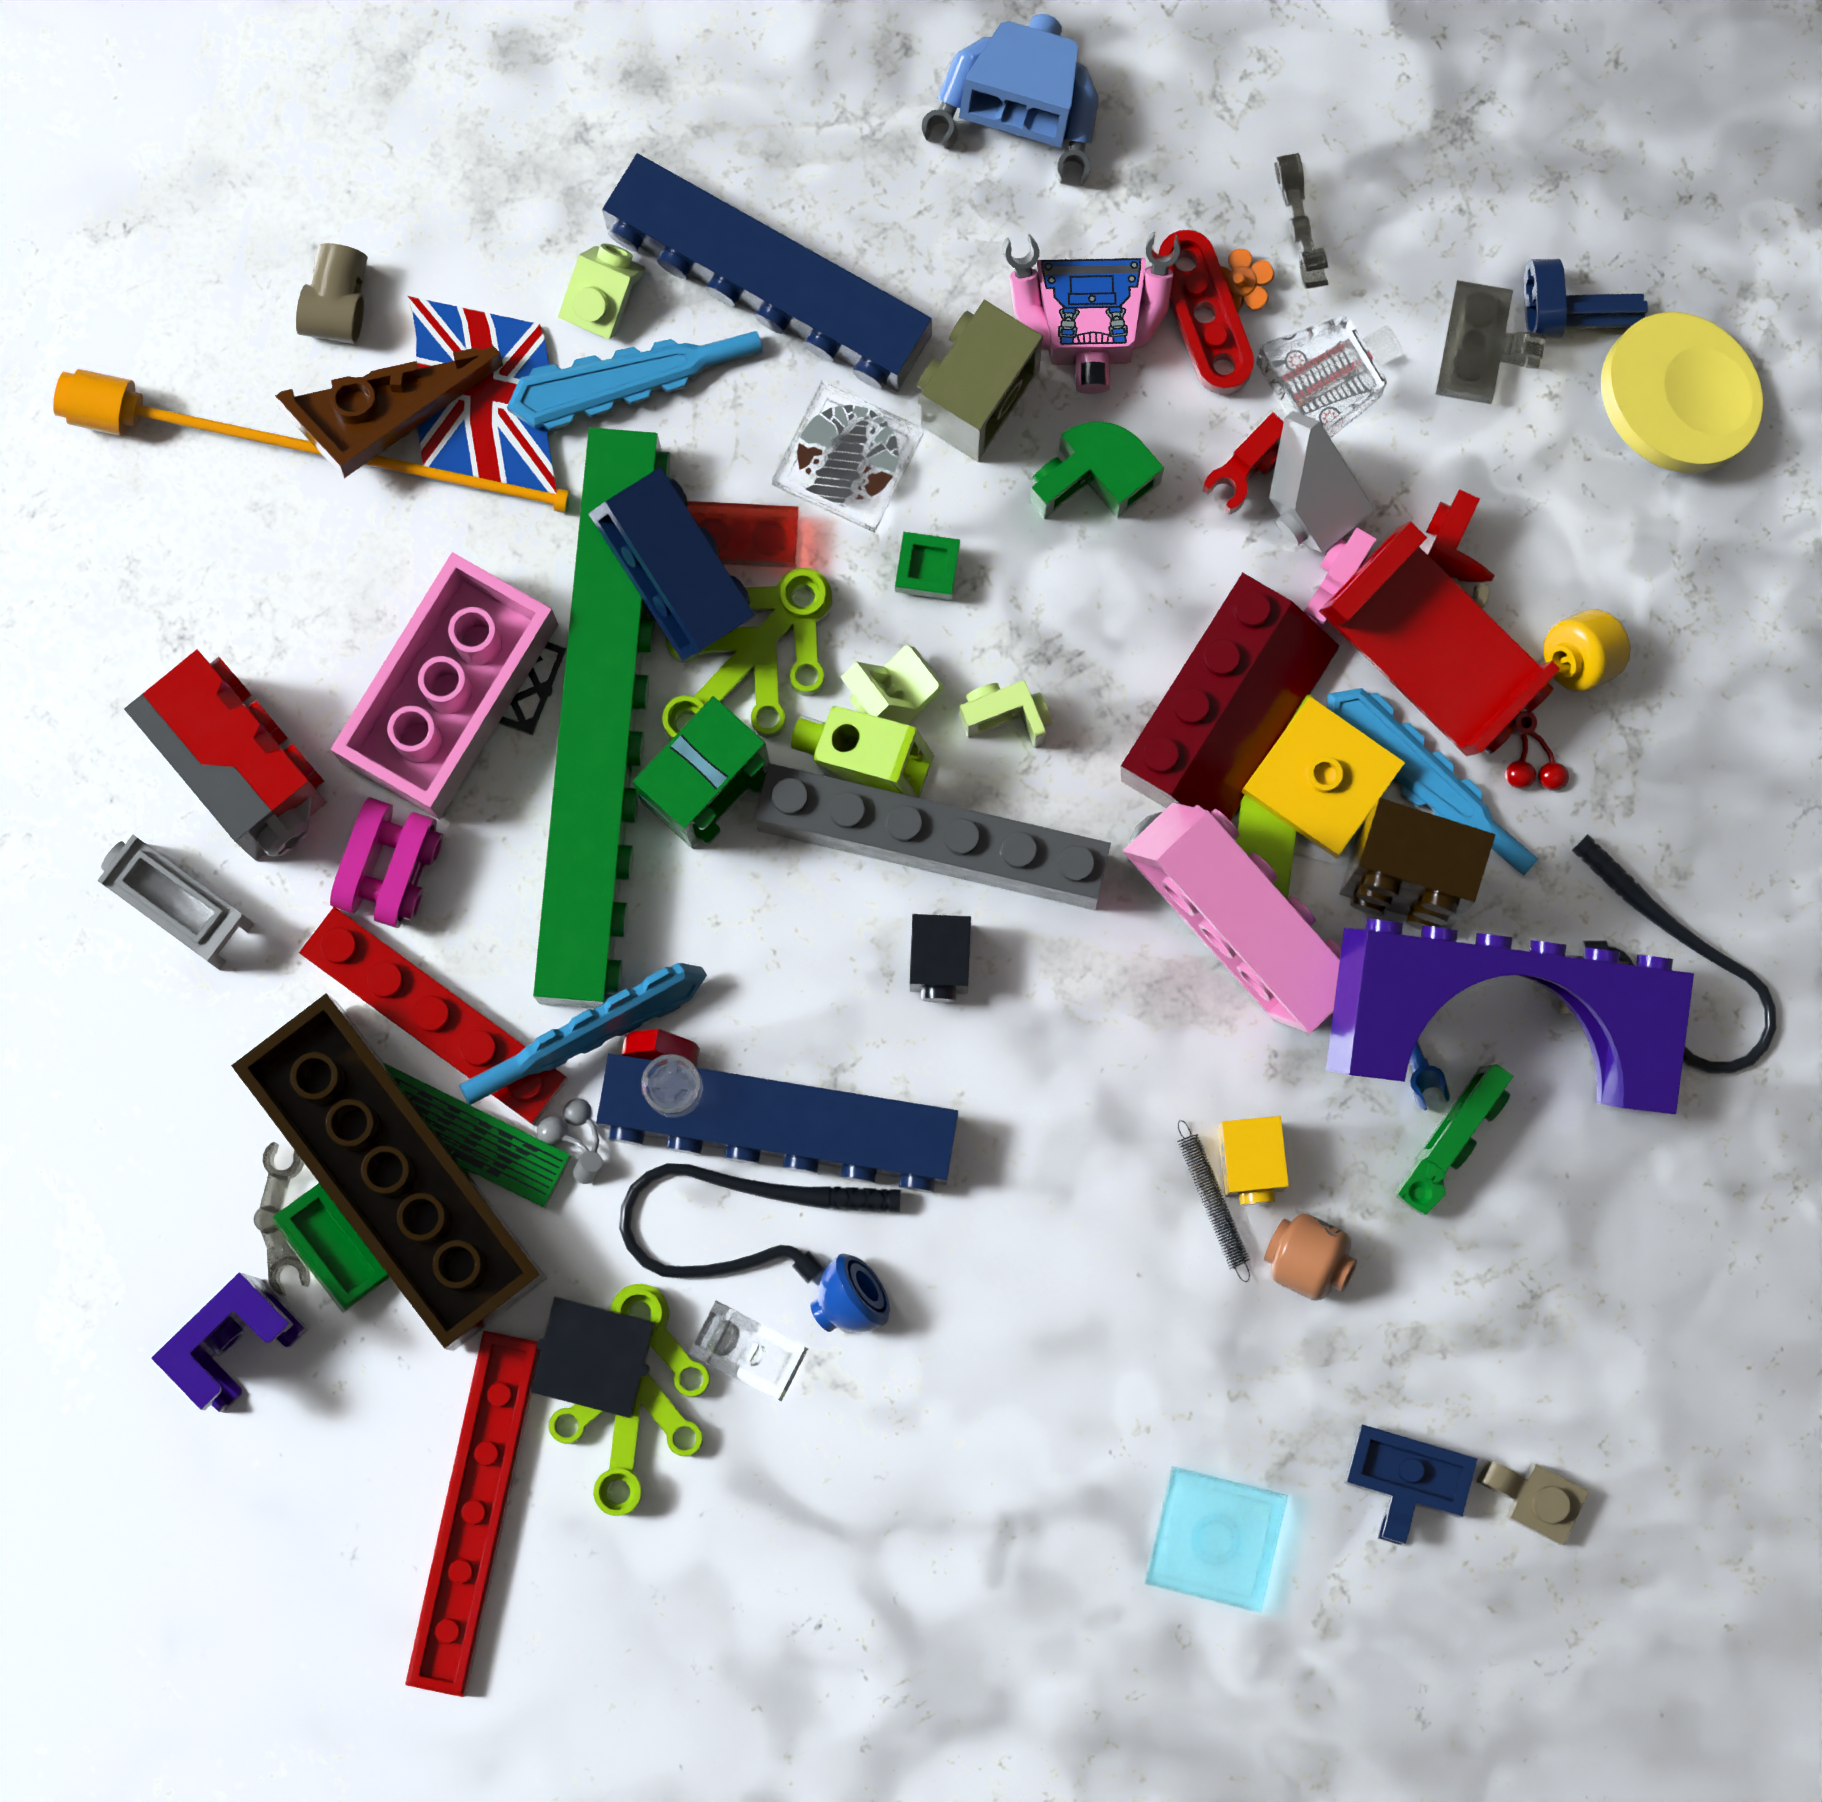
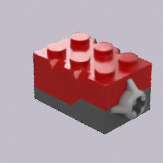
M196 649L126 706L124 710L234 842L255 861L265 854L278 857L284 855L306 837L310 817L328 803L317 790L325 781L293 743L285 750L280 747L289 738L256 700L248 706L244 704L252 694L224 661L218 656L209 663L201 652Z

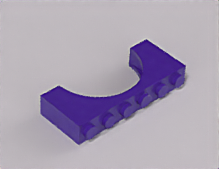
M1367 918L1366 930L1344 928L1326 1071L1405 1082L1408 1064L1419 1036L1427 1023L1445 1003L1461 991L1479 982L1500 976L1517 975L1532 980L1552 992L1571 1010L1587 1037L1594 1058L1597 1081L1596 1103L1626 1109L1676 1114L1694 973L1673 971V959L1637 954L1636 966L1619 963L1620 952L1586 947H1584L1583 959L1565 956L1566 944L1534 940L1530 941L1529 951L1511 949L1513 937L1482 933L1476 934L1475 944L1457 942L1458 930L1422 926L1421 937L1402 935L1403 923L1370 918Z

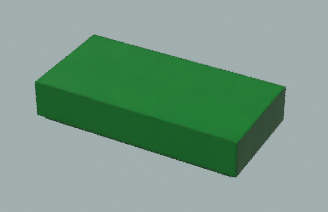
M320 1183L273 1216V1223L342 1313L390 1279V1276Z

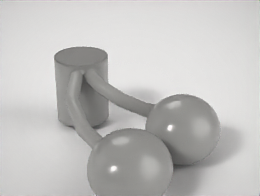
M577 1098L570 1100L564 1106V1119L558 1116H549L543 1119L538 1125L537 1135L541 1141L549 1145L567 1141L579 1147L584 1153L573 1169V1176L581 1184H590L594 1181L603 1165L602 1157L597 1153L600 1140L596 1125L590 1119V1104L584 1099ZM567 1123L573 1126H579L584 1123L589 1125L594 1139L591 1151L578 1139L567 1135Z

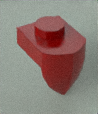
M1460 489L1451 506L1440 501L1425 532L1436 537L1427 555L1450 578L1454 577L1460 581L1468 582L1492 581L1495 575L1473 558L1456 550L1480 501V498Z

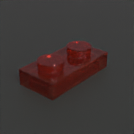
M687 501V509L698 526L707 529L715 539L719 549L718 557L722 564L796 568L799 506Z

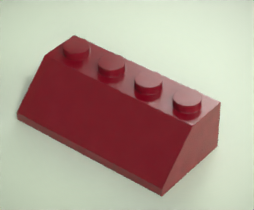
M1242 572L1120 766L1121 782L1165 808L1172 803L1190 807L1198 805L1210 813L1217 809L1232 821L1245 795L1241 792L1285 731L1305 697L1311 695L1338 652L1340 645L1293 601Z

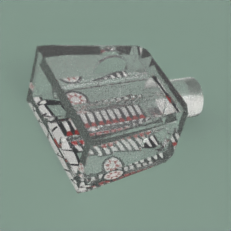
M1340 316L1266 342L1260 346L1256 364L1285 413L1289 415L1292 411L1320 421L1331 439L1382 397L1387 381L1379 367L1401 356L1403 352L1397 336L1388 325L1361 338L1351 320L1347 316Z

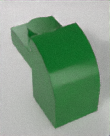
M1107 422L1079 424L1061 434L1059 451L1066 460L1062 462L1056 457L1046 463L1033 476L1032 480L1035 485L1031 487L1030 503L1045 519L1086 485H1089L1118 518L1161 483L1164 467L1143 442L1129 430Z

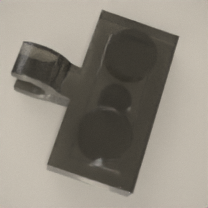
M1457 280L1437 381L1436 395L1492 404L1500 362L1539 369L1546 336L1534 332L1505 333L1513 290Z

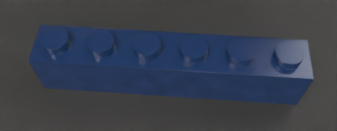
M636 153L602 208L606 227L610 230L608 235L622 247L633 252H637L640 247L657 256V263L670 274L681 279H686L688 274L707 284L706 291L718 301L732 307L739 302L755 311L754 317L766 328L779 334H783L787 329L805 340L803 344L810 352L826 361L831 362L836 357L854 367L852 372L857 378L876 389H882L883 385H886L898 392L932 336V318L638 153Z
M608 1053L596 1124L601 1129L610 1130L608 1140L643 1145L644 1136L668 1139L666 1149L675 1152L701 1155L702 1145L726 1149L724 1159L759 1164L760 1155L784 1158L782 1168L791 1171L817 1174L819 1164L842 1168L840 1178L875 1183L876 1175L882 1174L900 1177V1188L933 1193L935 1183L947 1185L958 1110Z

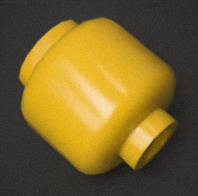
M1591 609L1581 611L1553 626L1544 640L1543 655L1545 663L1553 661L1560 668L1553 676L1554 680L1566 689L1581 692L1599 687L1623 673L1630 660L1631 646L1628 634L1618 619L1609 612Z

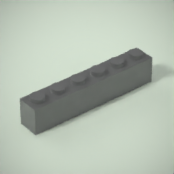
M768 763L755 815V823L759 832L1095 910L1111 846L1110 842Z

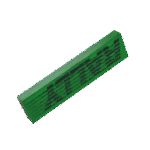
M384 1063L463 1168L546 1209L572 1157L570 1154Z

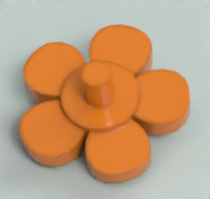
M1236 249L1228 257V263L1232 271L1227 267H1220L1237 312L1241 310L1243 302L1252 311L1261 310L1268 303L1269 295L1260 286L1268 285L1273 281L1275 276L1273 267L1265 260H1260L1253 264L1252 254L1248 250Z

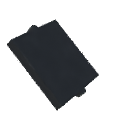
M555 1296L545 1336L537 1341V1348L541 1352L531 1392L632 1418L642 1376L650 1372V1367L646 1364L656 1322Z

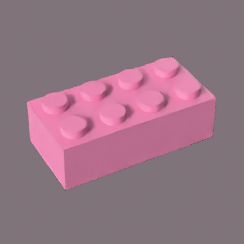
M452 552L330 750L345 766L440 820L559 624L553 610Z
M1172 803L1122 852L1272 1020L1311 1034L1334 1010L1341 947L1331 939H1327L1324 942L1311 928L1316 919L1306 906L1294 896L1286 899L1273 885L1278 876L1264 859L1254 852L1248 856L1235 841L1240 835L1239 831L1224 814L1217 809L1210 813L1198 805L1190 807Z

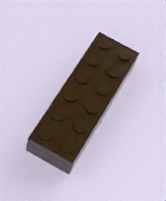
M327 993L231 1065L444 1349L450 1351L458 1349L548 1279L344 1009Z

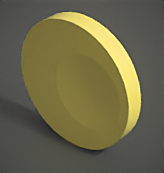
M1663 312L1647 316L1633 324L1614 343L1603 364L1601 392L1603 403L1612 425L1631 449L1659 467L1681 473H1702L1717 469L1740 453L1750 443L1758 430L1763 412V394L1757 371L1741 345L1725 330L1704 318L1681 312Z

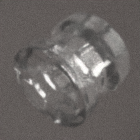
M675 1054L659 1056L649 1063L641 1079L642 1094L650 1107L662 1116L669 1118L684 1117L694 1111L701 1102L704 1091L702 1078L694 1064L683 1056Z

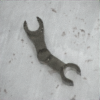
M1295 153L1276 157L1277 162L1274 163L1276 181L1285 206L1289 207L1291 216L1289 219L1290 232L1293 243H1297L1300 250L1299 268L1304 288L1310 289L1329 285L1324 269L1328 268L1325 251L1323 248L1315 249L1310 221L1304 212V173L1300 155Z
M271 1142L263 1153L262 1162L265 1170L268 1172L260 1207L255 1212L253 1221L256 1228L260 1230L267 1248L269 1284L275 1292L286 1296L284 1286L280 1282V1274L283 1269L294 1266L299 1272L302 1286L308 1287L310 1283V1270L273 1223L272 1218L283 1209L290 1179L296 1177L302 1171L304 1162L294 1150L291 1166L285 1170H278L274 1164V1157L277 1154L279 1144Z

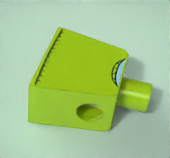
M839 706L831 708L826 723L802 715L794 727L791 738V748L814 755L813 761L827 777L920 798L935 756L916 727Z

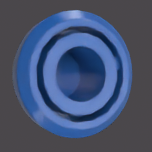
M845 1253L838 1255L824 1270L818 1285V1298L810 1304L815 1320L828 1332L833 1331L837 1327L848 1332H866L885 1325L889 1320L890 1304L882 1283L865 1262L858 1257Z

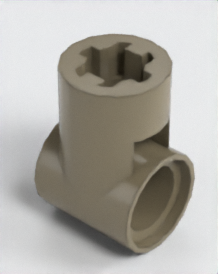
M324 243L318 245L311 285L305 284L302 287L296 310V331L298 335L350 344L357 342L364 315V298L359 292L368 259L365 253L341 244Z

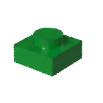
M903 531L895 592L952 600L960 539Z

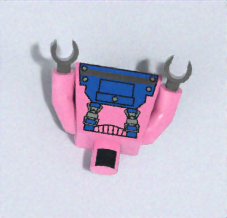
M1155 232L1149 235L1146 242V256L1152 263V266L1146 269L1145 258L1038 260L1040 250L1035 239L1030 234H1028V241L1030 243L1029 253L1023 258H1014L1011 256L1012 247L1009 238H1006L1003 242L1002 251L1004 257L1015 270L1010 274L1015 317L1018 321L1043 336L1042 349L1049 351L1052 364L1075 365L1076 390L1078 392L1096 394L1108 391L1110 389L1109 364H1126L1131 362L1133 349L1143 347L1151 340L1168 312L1173 272L1169 269V266L1173 265L1180 255V239L1177 235H1175L1174 250L1166 256H1161L1154 252L1152 246L1154 244Z

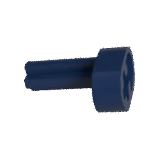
M1531 259L1526 264L1524 272L1525 320L1527 332L1531 339L1561 338L1565 329L1630 328L1633 324L1645 318V314L1648 312L1647 301H1644V293L1566 295L1565 274L1560 259Z

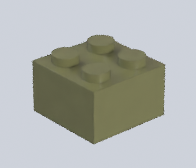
M985 299L975 314L968 310L963 313L949 337V340L954 345L943 361L935 357L929 363L917 385L918 388L923 390L918 399V404L921 405V427L977 462L983 456L1040 371L1043 340L1041 334Z

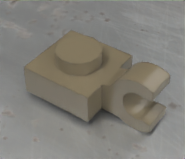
M1486 1460L1476 1481L1513 1501L1506 1515L1508 1519L1559 1545L1565 1544L1590 1492L1537 1464L1530 1465L1524 1478L1495 1461L1490 1462Z

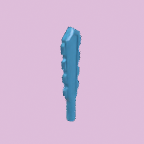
M757 331L701 346L690 343L678 344L674 340L668 339L654 342L649 351L640 352L635 347L616 350L611 359L601 360L596 355L575 359L571 367L564 369L559 368L555 364L533 368L529 376L520 378L508 403L507 410L534 429L545 427L549 431L571 425L574 417L581 414H586L593 418L612 411L614 404L621 401L634 405L649 400L652 391L662 389L667 393L684 389L689 379L695 378L707 367L763 353L761 341Z
M1363 688L1328 694L1327 708L1405 762L1392 780L1402 786V796L1416 807L1427 805L1433 810L1434 815L1496 834L1491 849L1523 876L1536 863L1539 858L1492 819L1488 807L1482 802V791L1470 779L1459 780L1453 774L1454 764L1441 752L1430 753L1424 747V736L1410 723L1400 724L1393 718L1394 708L1378 693L1368 694Z
M685 963L664 967L646 977L642 983L631 989L626 988L611 996L604 1004L595 1009H588L571 1018L570 1022L558 1029H551L542 1034L516 1056L459 1084V1087L466 1101L471 1105L528 1075L557 1068L565 1064L568 1059L580 1053L586 1054L602 1046L605 1041L615 1036H623L641 1027L648 1020L655 1017L660 1018L679 1009L682 1004L694 997L707 974L702 967Z

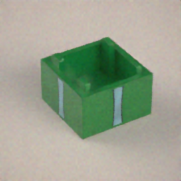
M712 696L632 782L641 803L689 847L693 848L700 840L705 844H710L720 834V827L716 823L748 789L754 793H758L762 789L766 775L765 770L770 761L766 743L717 698Z

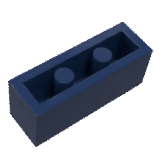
M659 467L606 500L588 514L681 660L684 661L754 617L755 614L749 606L750 597L746 588L738 578L729 575L718 557L719 549L715 539L707 529L698 526L687 509V497L682 487L675 479L667 477L663 469Z

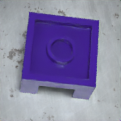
M239 1272L151 1359L200 1410L206 1411L212 1405L218 1412L224 1413L242 1395V1388L213 1357L216 1354L220 1356L230 1349L244 1334L243 1328L246 1325L262 1341L271 1343L277 1339L285 1347H291L309 1328L262 1279Z

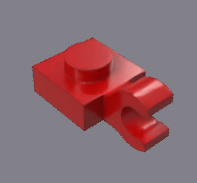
M1274 412L1233 452L1232 458L1225 465L1213 470L1205 480L1202 491L1207 495L1219 484H1228L1233 488L1235 495L1229 499L1224 509L1228 515L1235 513L1242 507L1248 490L1247 481L1257 471H1260L1265 476L1275 468L1284 422Z

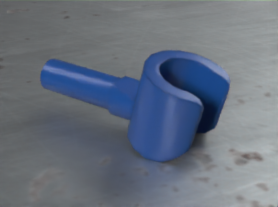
M1417 1041L1410 1058L1411 1068L1414 1072L1411 1075L1410 1084L1416 1104L1420 1109L1426 1111L1427 1107L1422 1095L1426 1089L1431 1087L1441 1089L1446 1102L1450 1099V1093L1444 1073L1440 1068L1429 1065Z

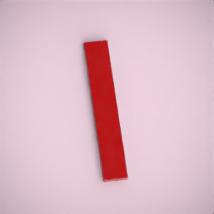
M483 1330L406 1677V1686L459 1697H465L467 1694L532 1396V1384L541 1352L537 1348V1341Z

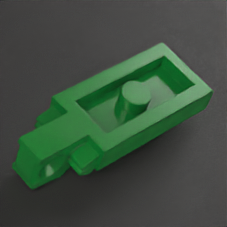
M1498 1064L1479 1067L1415 1158L1417 1161L1393 1195L1417 1213L1427 1215L1446 1195L1443 1181L1446 1177L1445 1172L1450 1166L1455 1170L1460 1168L1474 1150L1477 1141L1471 1138L1480 1123L1483 1119H1486L1488 1122L1494 1120L1508 1102L1511 1094L1505 1088L1514 1076Z

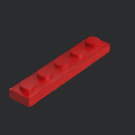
M335 907L331 909L299 951V954L469 1079L516 1056L526 1047ZM554 1068L550 1071L545 1070L538 1074L528 1075L491 1095L534 1126L568 1081V1078Z

